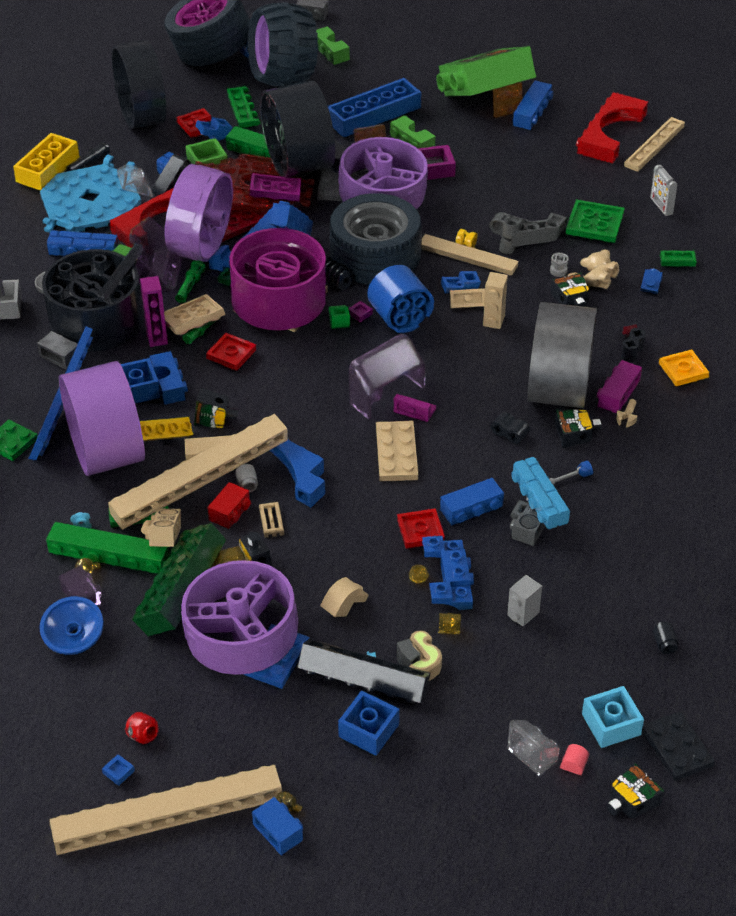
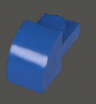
M212 117L211 122L197 120L195 125L202 135L208 136L210 139L216 138L217 141L224 139L232 129V126L225 119Z
M229 245L221 246L210 257L208 262L209 269L223 272L226 267L230 268L231 251Z
M460 271L458 277H442L441 285L445 293H450V290L478 289L481 284L476 271Z

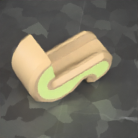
M416 631L411 635L410 641L413 647L421 654V660L409 667L430 672V681L440 673L442 654L436 646L432 645V637L427 632Z

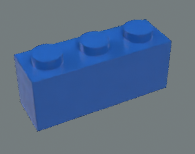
M490 478L441 496L440 511L452 526L502 507L504 492L495 480Z

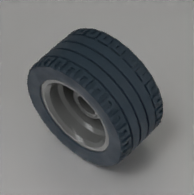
M370 193L349 198L333 211L330 218V257L352 272L351 278L353 281L370 285L378 273L393 265H404L412 271L417 268L421 258L422 220L419 212L412 204L394 195Z

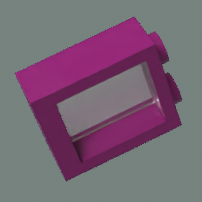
M449 145L418 148L427 160V180L455 177L456 163Z

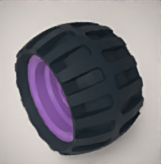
M285 2L271 3L257 8L249 22L247 44L248 59L254 78L265 84L278 87L309 80L310 76L314 73L318 53V33L312 13L302 6Z

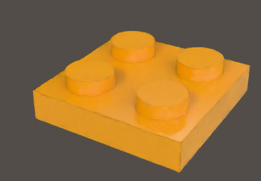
M693 350L665 356L659 360L660 366L675 386L709 377V371Z

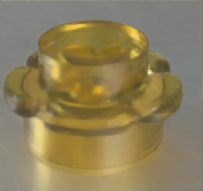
M415 565L409 571V579L418 584L424 583L429 577L427 569L422 565Z

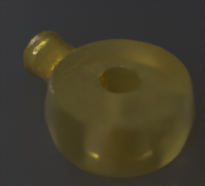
M89 558L80 559L75 564V570L80 576H87L94 569L100 568L99 562L93 563Z
M279 792L275 798L278 802L284 803L289 811L294 810L300 813L302 806L296 804V799L293 795L287 792Z

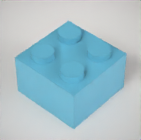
M624 686L584 698L582 715L601 748L641 735L644 719Z

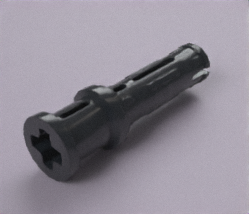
M101 141L95 148H90L87 154L67 165V171L82 169L93 161H99L103 155L110 154L109 146L104 141Z

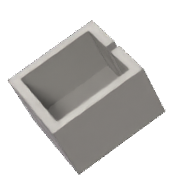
M19 279L3 280L5 296H2L0 288V320L20 318L22 295Z

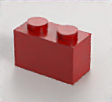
M229 482L208 506L209 521L229 529L239 520L244 510L249 508L251 504L249 490Z

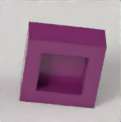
M361 301L348 309L350 316L359 322L373 314V309Z

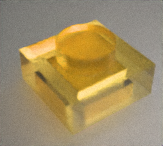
M440 613L439 633L460 634L461 614Z

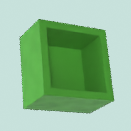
M216 138L186 146L187 159L191 161V164L202 165L223 172L228 171L227 154Z

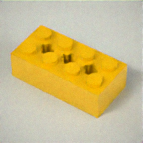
M50 133L13 166L16 182L41 190L58 173H63L67 165L79 158L77 141Z

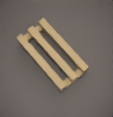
M279 503L259 504L264 537L267 538L269 534H272V537H274L277 533H280V536L284 535ZM275 507L279 528H275L271 509ZM266 508L268 511L271 529H267V523L264 513V509Z

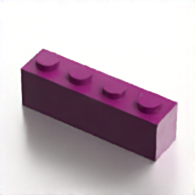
M158 276L141 278L140 283L150 347L166 345L168 342Z

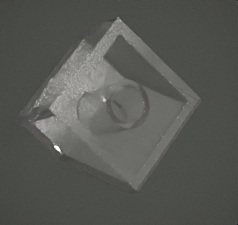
M510 721L507 749L540 776L558 761V745L555 741L548 739L538 727L533 726L528 721Z

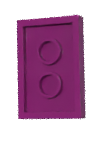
M252 173L250 196L299 201L301 179Z

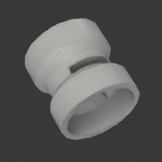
M564 253L553 254L551 257V274L557 277L565 276L568 269V256Z

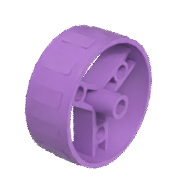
M374 137L360 140L350 145L342 154L338 180L340 197L344 202L349 198L363 194H388L406 200L417 209L424 201L427 187V160L418 148L399 139ZM367 168L369 172L358 180H354L350 176L352 173Z
M195 164L188 165L182 171L174 186L165 221V244L169 252L193 260L207 262L219 249L227 229L232 208L233 183L229 173Z
M247 560L231 561L216 565L197 576L183 595L181 613L188 646L192 655L209 669L234 675L264 670L285 657L297 638L298 615L293 588L288 579L270 565ZM223 597L227 599V602L213 603ZM274 599L281 603L287 609V612L280 623L268 632L258 617L270 601ZM232 632L234 642L219 641L202 633Z

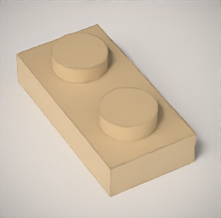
M485 288L450 290L451 309L484 307Z

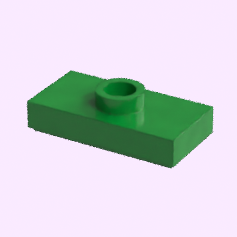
M660 251L662 266H696L695 251Z

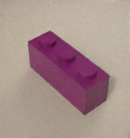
M623 360L618 366H615L612 375L606 378L604 387L600 388L597 392L598 407L614 413L620 411L640 382L642 367Z

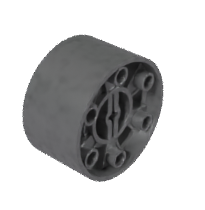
M540 302L529 372L527 397L529 402L584 408L597 308Z

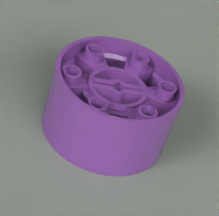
M114 361L59 375V387L67 424L77 457L85 475L90 476L144 461L145 449L140 421L130 386L120 363Z

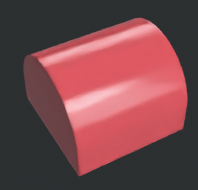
M577 744L569 745L561 762L560 769L582 775L589 757L588 751Z

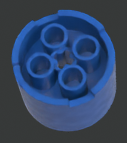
M393 265L382 270L374 277L368 288L367 296L370 304L385 323L398 333H406L419 327L418 324L426 316L430 317L434 308L432 294L413 271L404 265Z

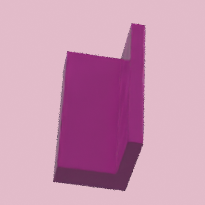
M396 394L394 397L395 413L428 422L436 410V405L399 394Z

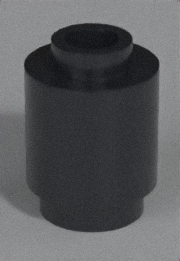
M665 621L657 623L652 631L658 649L663 654L674 653L678 649L679 642L673 625Z

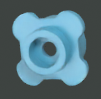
M79 512L70 518L75 526L90 529L92 527L91 523H89L90 515L88 513Z

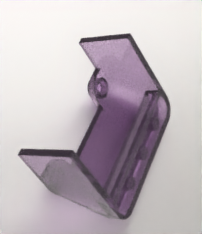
M400 334L356 358L349 367L350 404L367 419L371 418V404L379 401L382 397L383 386L404 374L421 388L425 387V364L407 335Z

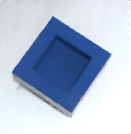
M116 755L102 768L103 774L118 786L135 771L134 766L120 755Z

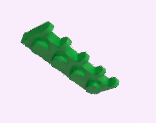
M246 86L227 89V95L240 128H248L260 124L259 119H253L257 117V112L250 111V109L254 108V103L247 102L251 100V95L244 94L249 91Z

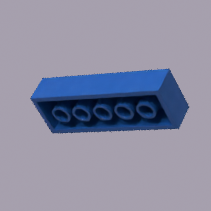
M405 78L332 104L328 106L333 128L340 135L346 137L421 108V91Z

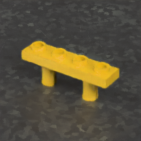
M189 417L140 421L143 441L182 438L193 435Z

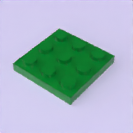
M576 199L566 227V234L615 243L625 208Z

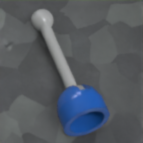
M587 460L581 462L576 471L555 479L550 478L549 480L554 485L555 482L577 474L582 477H588L593 475V469Z

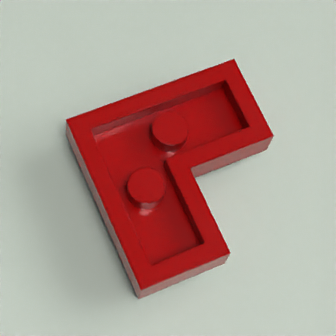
M202 108L178 116L176 119L182 129L192 138L201 135L199 129L195 126L197 120L209 122L211 121V115Z

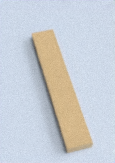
M671 117L625 161L624 167L637 172L641 170L684 127L685 122Z
M427 234L422 238L421 249L511 276L518 267V261Z

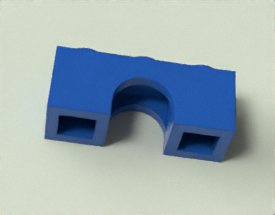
M171 351L151 355L150 360L159 382L160 395L164 405L186 400L185 392H188L185 381L182 382L183 375L181 369H177L179 368L177 358H173Z

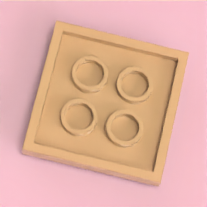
M207 294L164 311L165 324L176 335L185 334L192 328L202 327L204 323L219 320L221 316L225 315L224 309Z

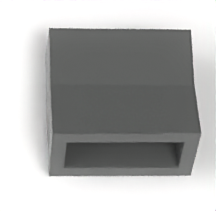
M410 639L397 642V661L399 664L409 667L421 660V654L413 647Z

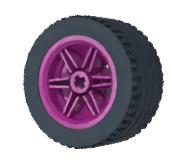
M181 0L167 14L165 29L176 52L184 63L192 66H204L222 61L239 51L248 41L250 20L241 0Z

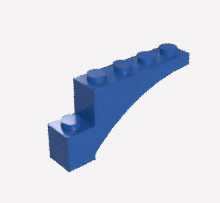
M289 439L269 450L280 459L290 472L295 482L296 500L311 508L325 495V480L320 478L324 473L323 458L306 450L304 447L296 445Z

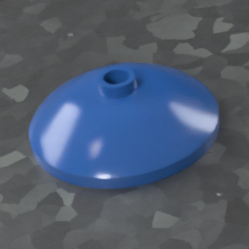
M78 596L62 598L54 602L44 612L40 621V634L47 647L54 652L64 655L78 654L92 647L100 638L104 625L103 616L98 606L87 598Z

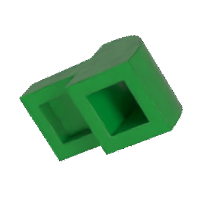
M346 305L329 306L331 329L350 327L348 307Z

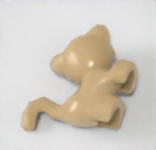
M604 249L601 252L593 253L580 261V264L583 267H587L590 271L584 276L588 286L607 289L611 284V278L618 276L619 265L615 261L611 262L608 250ZM576 272L570 273V274H568L567 276H569V275H574V274H578V273H576Z

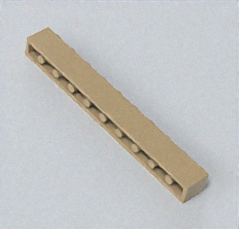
M275 414L265 417L260 422L248 426L245 430L231 435L220 443H216L204 452H199L196 456L181 462L172 469H168L157 477L147 480L142 485L130 489L127 493L115 497L112 501L108 502L110 514L123 530L153 514L158 509L166 507L288 440L287 427Z
M275 765L262 766L259 769L247 772L242 771L226 777H217L206 782H196L189 786L172 788L169 791L151 793L144 797L131 798L115 804H106L102 807L86 809L70 815H60L50 819L56 853L60 855L262 805L273 797L279 801L282 800V787Z

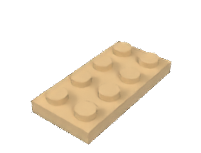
M376 422L380 481L418 480L414 422Z

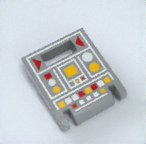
M656 165L650 198L665 216L673 215L677 183L673 181V178L662 165Z

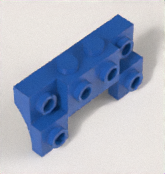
M443 536L422 537L424 557L441 558L440 565L443 582L429 583L431 603L451 605L459 610L472 609L473 599L470 585L474 584L473 573H469L471 561L470 557H466L462 540L443 541Z

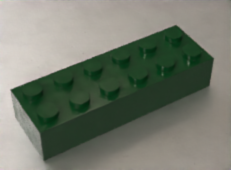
M212 523L199 525L191 530L187 529L180 534V539L171 549V554L163 563L162 570L154 578V583L145 593L142 603L136 608V613L132 620L147 636L173 630L178 626L182 619L181 604L185 591L197 576L211 568L226 541L225 537Z

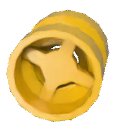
M460 229L455 243L474 248L478 235L477 233H468L466 230Z

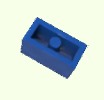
M275 797L252 812L253 825L280 855L303 841L304 828L298 818H293L284 803H279Z

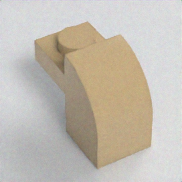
M344 577L331 586L320 606L334 617L347 616L354 602H365L368 594L363 591L362 586Z

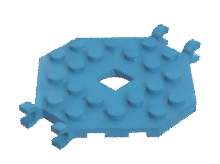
M106 155L102 165L58 173L40 190V196L49 217L42 220L44 224H47L44 227V231L50 233L55 225L64 227L69 232L85 231V228L94 226V228L108 226L110 220L141 205V198L131 177L136 174V170H132L135 163L129 161L126 164L125 170L122 171L113 168L114 164L110 163L113 160V156ZM91 193L99 195L93 202L82 198L84 195Z

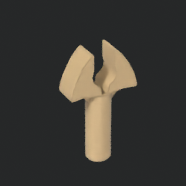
M629 400L625 412L617 411L616 418L619 425L626 418L628 420L626 427L636 423L637 415L632 414L636 400Z

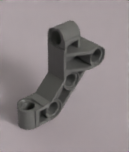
M499 212L490 222L489 228L495 234L501 235L500 252L512 254L517 246L556 241L565 229L567 217L550 213L549 217L545 220L529 221Z

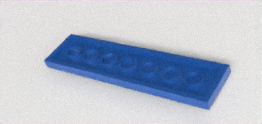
M85 327L65 374L80 370L82 361L93 339L90 336L93 329ZM60 387L28 459L36 460L38 455L43 456L50 441L52 432L64 408Z

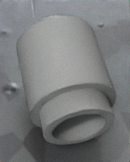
M250 464L239 466L236 469L239 486L249 490V493L255 491L258 480L254 467Z

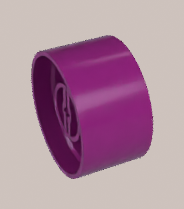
M270 228L245 236L233 247L230 253L232 305L241 319L262 329L289 330L311 322L322 312L326 301V257L323 247L313 237L293 229Z

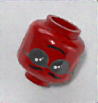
M136 712L127 720L126 734L138 743L147 744L156 738L158 722L146 713Z

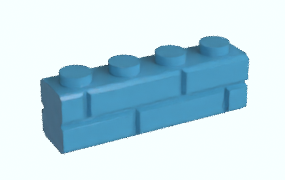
M531 457L525 459V461L515 462L511 472L512 479L520 485L522 495L527 496L530 508L536 510L539 522L544 523L548 529L555 528L557 525L567 524L569 522L570 510L536 458Z

